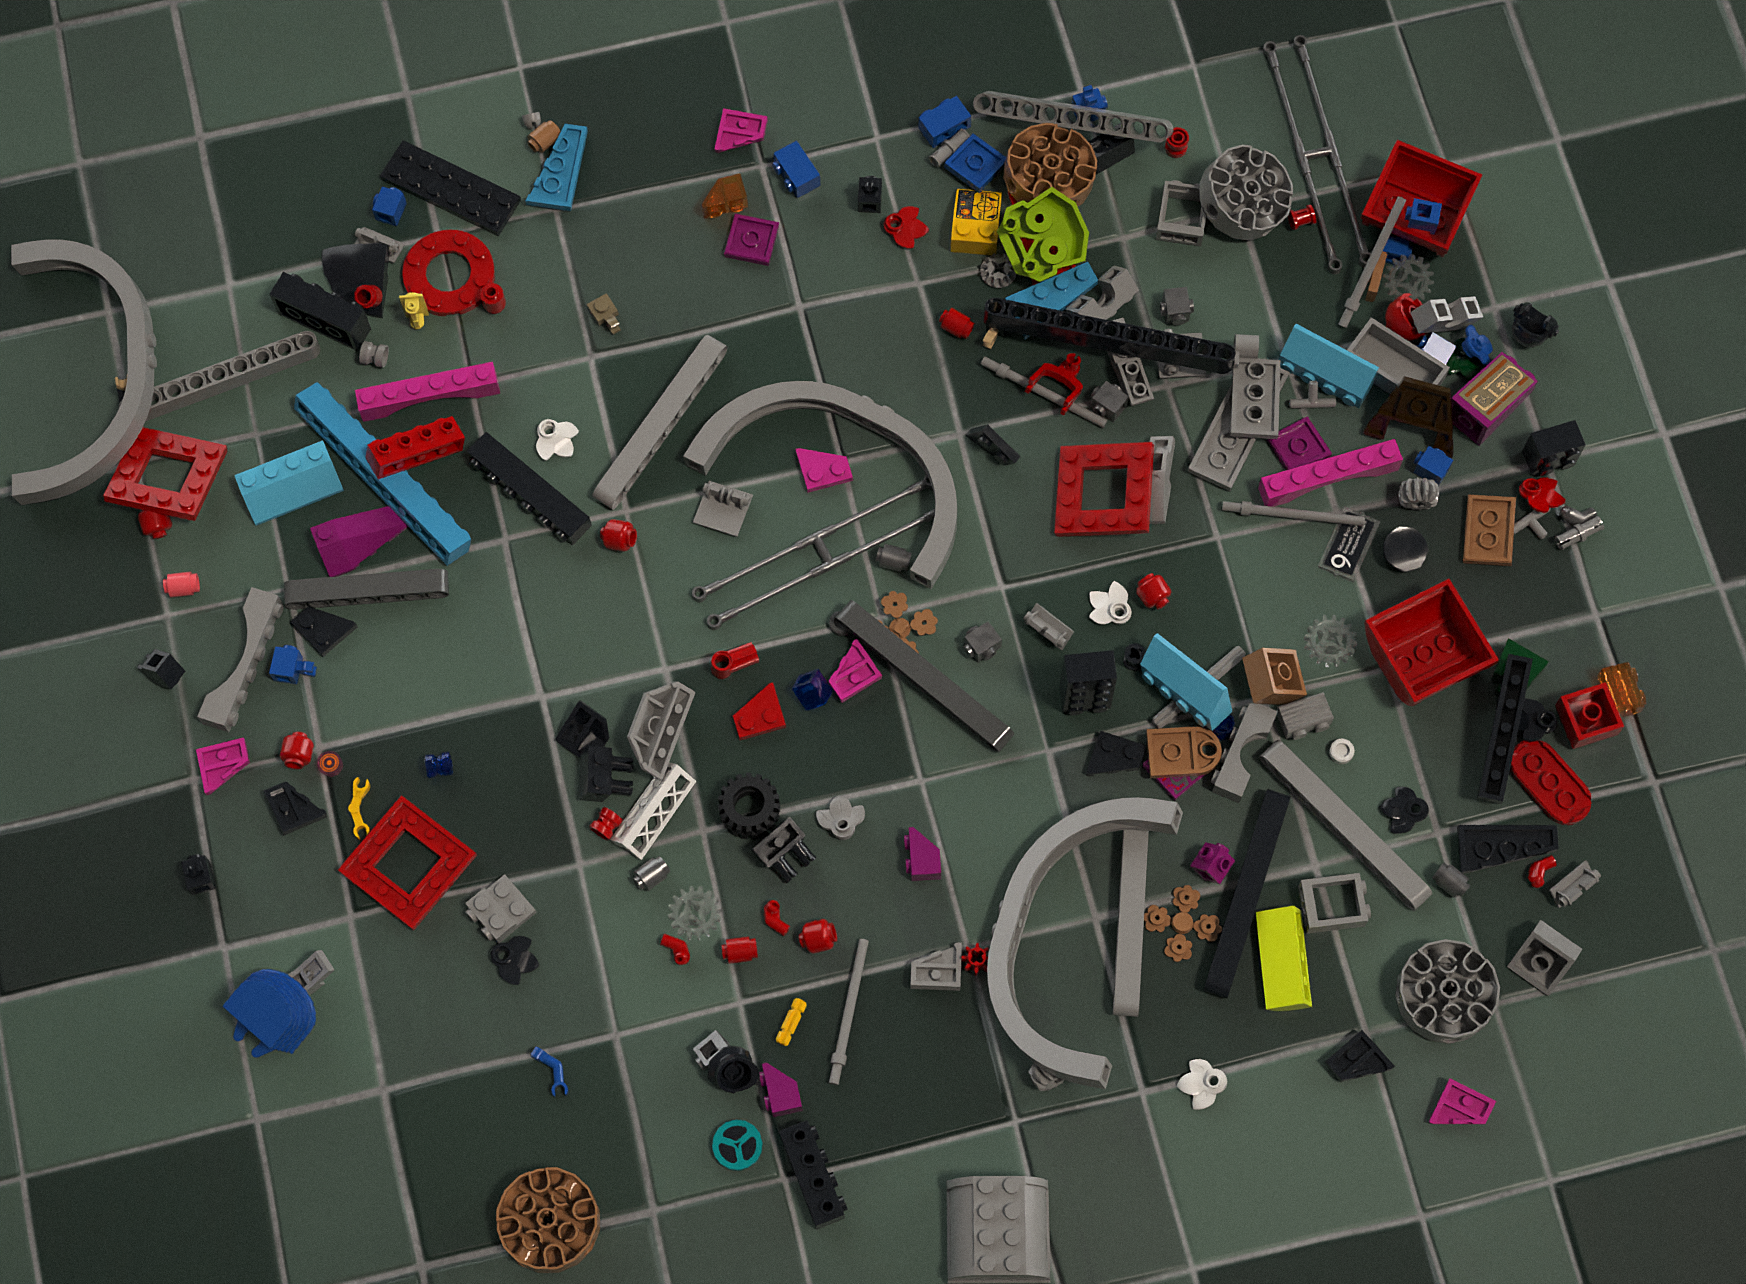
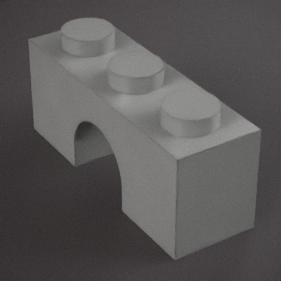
M1113 266L1098 279L1102 287V296L1098 302L1092 297L1080 295L1065 310L1066 312L1107 320L1114 316L1124 303L1129 302L1139 289L1126 268Z
M1475 296L1461 297L1450 304H1447L1445 299L1429 300L1410 312L1418 333L1464 330L1467 326L1483 318Z

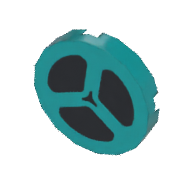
M732 1120L718 1128L713 1137L712 1148L714 1156L721 1166L732 1171H742L757 1163L762 1154L763 1142L760 1132L754 1125L744 1120Z

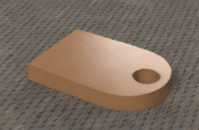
M1178 727L1146 730L1150 779L1205 775L1213 771L1220 761L1222 753L1221 743L1218 737L1209 729L1203 727ZM1206 745H1211L1215 748L1216 753L1212 756H1207L1203 753L1202 748Z

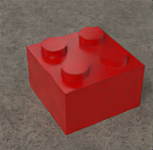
M1606 682L1561 696L1555 704L1573 749L1616 736L1624 728Z

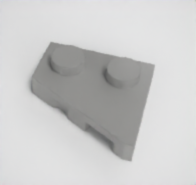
M955 943L952 948L942 952L939 950L932 953L929 957H922L912 961L911 989L960 991L962 943Z

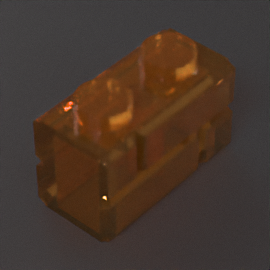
M1625 662L1600 670L1598 673L1600 684L1606 682L1620 717L1623 718L1640 713L1645 707L1646 697L1644 692L1638 689L1636 683L1638 682V674L1635 668L1631 669L1630 663Z

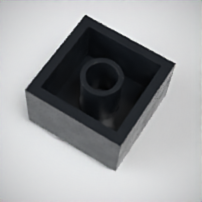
M1576 420L1531 433L1522 453L1532 476L1538 474L1545 476L1552 473L1554 469L1573 467L1586 444Z

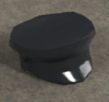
M1397 527L1385 537L1383 544V558L1389 565L1403 573L1421 568L1429 551L1423 535L1415 528Z
M723 1047L709 1061L708 1080L719 1089L732 1094L749 1089L756 1084L760 1077L758 1068L752 1062L749 1051L742 1047Z

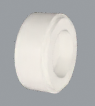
M1346 739L1335 740L1329 749L1330 758L1337 764L1350 762L1355 752L1353 744Z

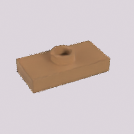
M1382 251L1368 281L1370 283L1365 301H1375L1387 252Z

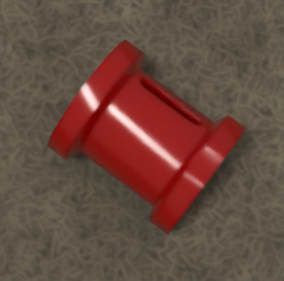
M1311 204L1306 205L1304 209L1290 210L1288 220L1292 230H1296L1299 226L1305 224H1316V215Z

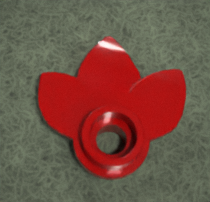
M903 207L898 213L890 214L884 220V230L894 237L896 244L903 248H914V239H919L929 232V228L922 221L916 219L919 213V208ZM895 223L898 224L899 227L894 228L891 227V225Z
M1543 477L1536 480L1529 478L1524 480L1519 486V494L1527 499L1529 506L1538 512L1547 513L1549 507H1559L1566 501L1564 497L1554 490L1558 482L1555 479Z

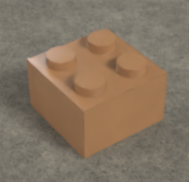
M1261 648L1242 658L1253 703L1285 705L1307 695L1296 650Z

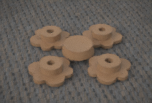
M891 591L889 596H884L881 599V604L885 607L884 613L886 615L891 614L892 617L896 618L891 622L888 629L919 654L916 649V643L913 641L909 642L905 637L909 635L911 628L917 631L920 636L925 635V633L928 635L934 634L938 619L933 616L930 609H925L922 613L916 612L914 614L915 619L911 623L904 618H899L902 616V611L908 609L906 604L907 596L904 593L897 594L895 591Z
M1190 885L1174 889L1173 895L1175 898L1173 899V905L1179 906L1181 912L1174 915L1172 919L1167 915L1166 908L1161 907L1159 909L1156 905L1149 906L1148 913L1144 914L1145 927L1148 931L1153 932L1157 930L1158 932H1163L1165 927L1172 924V928L1179 933L1174 938L1167 939L1168 946L1164 950L1165 955L1173 957L1175 962L1191 958L1192 952L1190 949L1192 943L1191 941H1186V937L1183 934L1190 932L1192 928L1198 932L1199 939L1203 940L1206 938L1209 942H1214L1217 939V934L1222 932V927L1219 925L1220 920L1215 915L1208 917L1203 914L1200 920H1197L1195 923L1193 922L1188 912L1190 909L1198 907L1197 901L1200 899V893L1197 890H1192Z

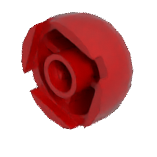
M1404 293L1392 301L1385 314L1386 327L1407 341L1419 339L1427 334L1418 333L1410 312L1423 304L1419 299L1413 300L1409 296L1412 295L1410 293Z

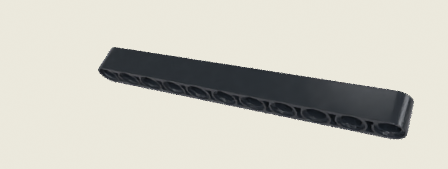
M1001 298L988 299L984 307L983 321L991 328L1218 374L1229 373L1233 368L1236 356L1234 347L1225 343Z

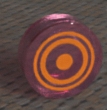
M327 751L319 756L317 766L323 775L332 777L340 773L343 762L336 752Z

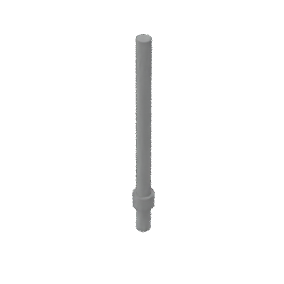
M1397 197L1352 296L1347 299L1344 305L1346 308L1338 323L1339 325L1347 328L1354 311L1357 312L1361 304L1359 300L1406 199Z
M987 357L983 358L981 365L996 372V375L1000 378H1007L1025 388L1028 386L1029 379L1010 370V366L1004 363L999 364ZM1036 384L1031 390L1061 407L1064 406L1066 398L1039 384ZM1073 403L1069 408V411L1102 428L1105 427L1108 421L1076 403Z
M1223 501L1222 511L1240 512L1241 515L1245 516L1258 514L1364 526L1365 517L1253 505L1252 502L1242 501V503Z
M859 939L836 1051L832 1053L830 1062L832 1070L829 1084L839 1085L842 1067H845L847 1056L845 1052L869 943L866 939Z

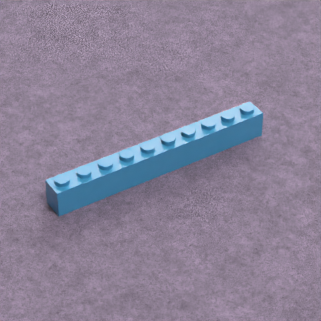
M316 382L295 396L294 409L447 566L469 552L471 543L469 533L455 523L453 517L439 506L436 499L430 497L424 491L422 485L417 481L415 482L408 475L407 470L377 479L365 458L367 444L376 440L375 437L371 434L369 435L362 428L361 423L348 414L346 408L332 397L328 389L323 388Z

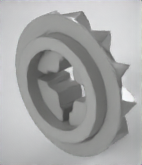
M993 253L992 256L986 257L980 268L983 281L995 288H1003L1010 285L1017 275L1009 258L1004 253L1001 255ZM1004 265L1003 273H994V266H997L999 268Z

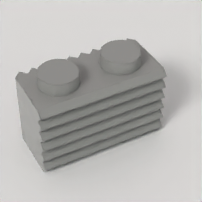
M1324 692L1277 708V717L1286 739L1293 737V740L1301 739L1307 735V732L1313 730L1317 733L1330 728L1329 725L1332 724L1334 719Z

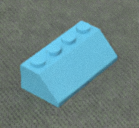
M1295 324L1279 356L1282 369L1290 372V374L1293 373L1301 377L1307 384L1310 381H1317L1318 387L1324 393L1335 395L1342 399L1345 404L1360 408L1370 391L1379 369L1376 365L1298 324Z
M323 440L234 475L256 526L344 491Z
M1158 633L1154 635L1140 663L1143 673L1142 678L1150 686L1154 684L1159 688L1160 693L1166 699H1173L1181 711L1184 713L1189 712L1193 715L1195 721L1200 726H1207L1213 731L1232 713L1227 687Z

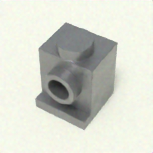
M715 1030L693 1048L698 1056L695 1060L705 1071L708 1069L709 1061L723 1047H728L730 1044Z

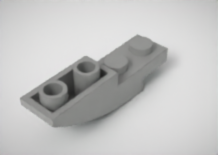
M1124 318L1113 320L1115 322L1125 323ZM1107 351L1124 393L1129 396L1128 401L1130 405L1134 406L1154 400L1140 358Z
M1155 436L1150 438V442L1154 444L1150 524H1165L1171 491L1169 479L1176 441L1174 436Z

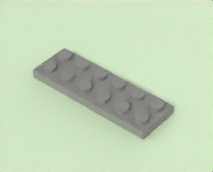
M1259 367L1250 369V372L1255 376L1263 373ZM1280 368V392L1290 373ZM1232 384L1188 468L1189 473L1228 491H1231L1257 439L1230 436ZM1257 388L1249 391L1253 397H1260L1262 395V392ZM1257 410L1248 412L1249 416L1253 419L1261 417V413Z

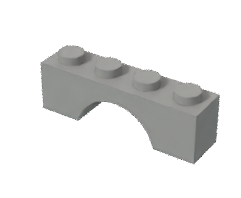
M1252 700L1248 708L1242 707L1238 717L1242 722L1239 729L1233 728L1229 741L1233 742L1230 750L1224 749L1220 762L1224 763L1221 771L1216 770L1211 780V783L1214 784L1213 793L1240 803L1251 776L1241 763L1240 751L1251 741L1267 739L1278 711L1261 704H1255Z

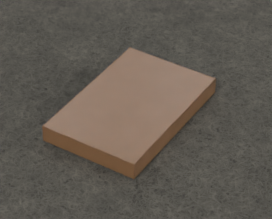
M1468 495L1463 563L1512 566L1516 497Z

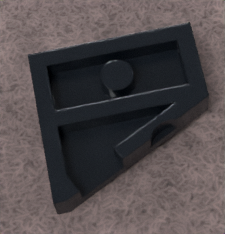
M283 782L263 791L283 836L327 818V813L324 809L318 808L310 802L308 797L298 793L288 782Z

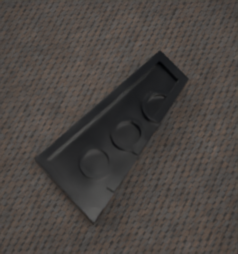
M1458 825L1459 868L1463 874L1556 852L1559 849L1557 825Z

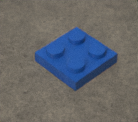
M973 133L944 163V168L980 193L1004 168L1006 157Z

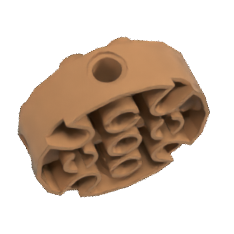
M1043 123L1026 128L1016 135L1006 156L1003 178L1008 192L1017 202L1024 200L1028 203L1053 187L1076 202L1077 206H1080L1092 190L1097 170V158L1092 145L1081 133L1073 129L1069 131L1065 128L1057 127L1058 124Z
M558 1167L536 1169L518 1176L504 1190L496 1209L497 1232L503 1248L522 1267L538 1273H560L578 1265L592 1251L600 1232V1210L592 1191L576 1174ZM552 1216L554 1220L552 1224H546L543 1221L545 1217L550 1218Z

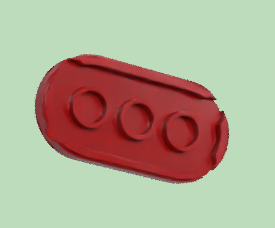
M1540 740L1536 742L1523 741L1514 748L1510 767L1511 774L1551 820L1562 825H1573L1582 821L1591 808L1590 790L1554 748Z

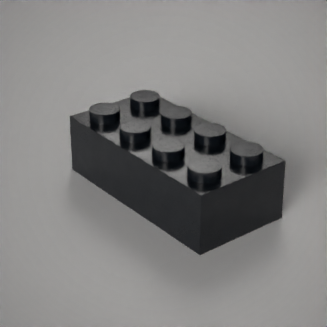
M283 272L269 294L279 315L353 350L358 351L371 330L363 306L356 302L349 303L335 292L330 294L316 283L309 284L304 282L296 274L292 273L289 275Z
M1113 650L1064 655L1059 685L1063 713L1079 715L1083 711L1093 710L1094 713H1101L1111 708L1117 681Z

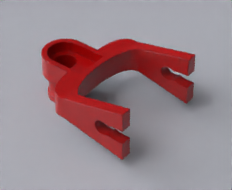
M1075 353L1068 354L1066 360L1059 367L1050 363H1044L1029 378L1025 392L1029 394L1042 376H1049L1062 382L1072 391L1064 401V406L1060 412L1064 416L1081 394L1083 388L1082 383L1076 378L1080 370V356H1077L1075 359Z

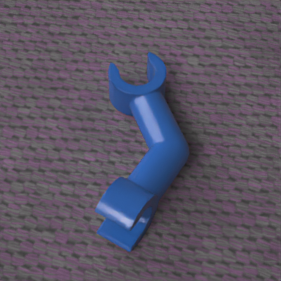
M536 1046L531 1053V1057L553 1069L554 1084L551 1089L553 1096L556 1097L555 1089L559 1086L564 1087L565 1095L567 1096L568 1087L564 1083L562 1063Z

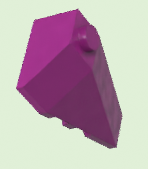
M387 506L333 519L310 529L329 577H337L356 569L360 562L369 555H374L378 548L386 542L393 540L409 526Z

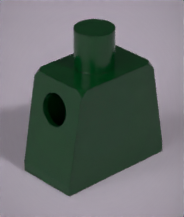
M1508 638L1491 678L1492 681L1499 684L1494 694L1497 697L1499 695L1508 654L1533 659L1527 689L1543 672L1549 661Z

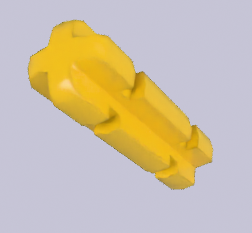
M799 998L794 999L791 1005L792 1009L788 1011L781 1026L782 1031H779L777 1034V1043L783 1046L789 1044L791 1040L790 1035L794 1034L802 1017L801 1013L804 1012L807 1006L805 1001Z

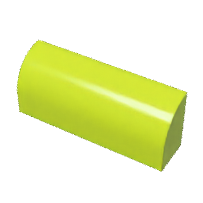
M1288 906L1256 912L1266 1009L1271 1011H1290L1311 1008L1312 1001L1301 910L1295 906Z

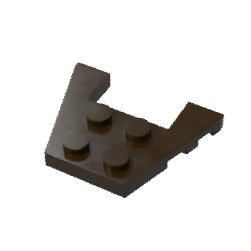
M1404 376L1365 426L1363 434L1384 440L1389 421L1392 419L1438 432L1433 448L1442 450L1446 456L1452 458L1454 442L1451 389Z

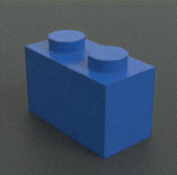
M955 96L952 99H945L938 107L932 110L924 111L919 117L918 128L932 148H935L942 144L944 140H949L959 129L966 130L970 128L971 115L960 99Z
M797 140L773 153L774 163H772L775 172L777 175L781 174L783 176L787 190L790 193L793 192L797 198L821 186L820 174Z

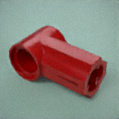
M750 642L729 651L716 652L711 660L712 674L718 679H726L733 672L759 663L755 646ZM718 662H725L728 666L726 668H719L716 664Z

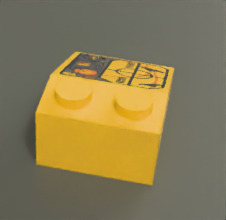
M957 189L951 235V252L981 255L996 254L1002 192L981 191L978 193L975 190Z

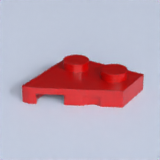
M769 683L733 715L740 741L786 728L773 683Z

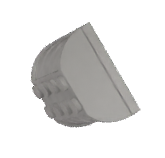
M969 1176L947 1180L948 1284H1050L1048 1180L1031 1176Z

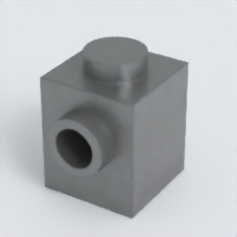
M1187 287L1164 289L1163 302H1160L1161 316H1165L1166 324L1182 325L1185 322H1189L1190 314L1194 313L1193 299H1189Z
M1105 381L1101 387L1098 385L1092 392L1091 407L1097 415L1105 416L1114 423L1127 407L1129 396L1123 393V390L1118 385Z
M987 621L980 627L974 626L966 632L963 648L970 658L974 657L977 662L983 659L987 661L997 653L996 650L1001 648L1002 639L989 621Z

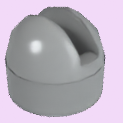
M540 112L522 115L523 123L528 129H532V123H534L535 128L541 123Z

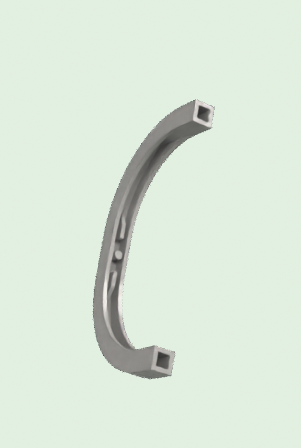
M39 240L11 245V264L20 275L52 270L80 271L102 279L116 290L123 304L127 323L128 373L125 394L111 424L85 451L62 464L50 468L12 474V497L21 505L48 501L72 494L102 477L131 448L143 428L152 403L154 368L157 367V360L154 355L156 337L153 333L152 318L145 297L131 277L111 257L89 245L74 241Z
M790 381L766 385L737 397L716 412L702 427L684 454L685 465L706 476L720 452L733 436L745 426L763 416L778 411L798 408L818 409L836 413L900 445L916 459L929 479L936 504L935 517L930 535L910 569L911 579L932 589L950 557L957 531L958 514L956 490L945 459L932 440L922 430L907 419L896 414L890 407L874 403L868 396H860L841 387L813 381Z
M1139 797L1120 798L1090 805L1063 818L1039 837L1026 852L1011 877L1004 900L999 904V917L997 923H994L992 927V941L987 965L988 987L995 1013L1004 1030L1023 1054L1038 1067L1058 1078L1106 1090L1112 1065L1104 1056L1066 1049L1048 1041L1029 1026L1020 1011L1014 989V965L1034 895L1041 881L1054 864L1070 850L1091 838L1113 831L1135 829L1177 835L1183 815L1177 802Z

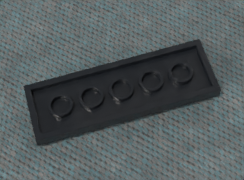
M404 140L380 175L382 181L497 236L501 234L521 202L519 195Z

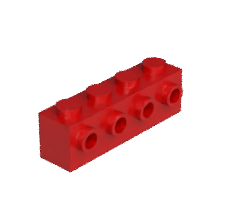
M453 416L439 418L433 423L424 426L419 425L412 430L403 433L398 432L391 437L372 441L370 444H367L365 458L377 479H381L462 451L465 436Z

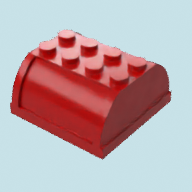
M1397 140L1360 219H1363L1362 225L1367 227L1371 225L1382 230L1397 197H1402L1406 199V202L1391 234L1436 252L1437 256L1443 258L1449 250L1483 174ZM1414 198L1442 204L1439 223L1434 235L1430 234L1429 231L1409 228V221L1404 220L1407 206H1412Z
M1450 579L1364 622L1367 641L1373 657L1398 698L1411 707L1482 670L1494 666L1499 661Z

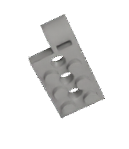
M1235 334L1233 347L1236 351L1232 370L1230 436L1277 439L1281 360L1257 359L1259 335ZM1259 367L1263 373L1255 376L1250 372V369ZM1257 388L1262 392V395L1260 397H1253L1249 391ZM1257 410L1261 413V417L1253 419L1249 416L1248 412Z

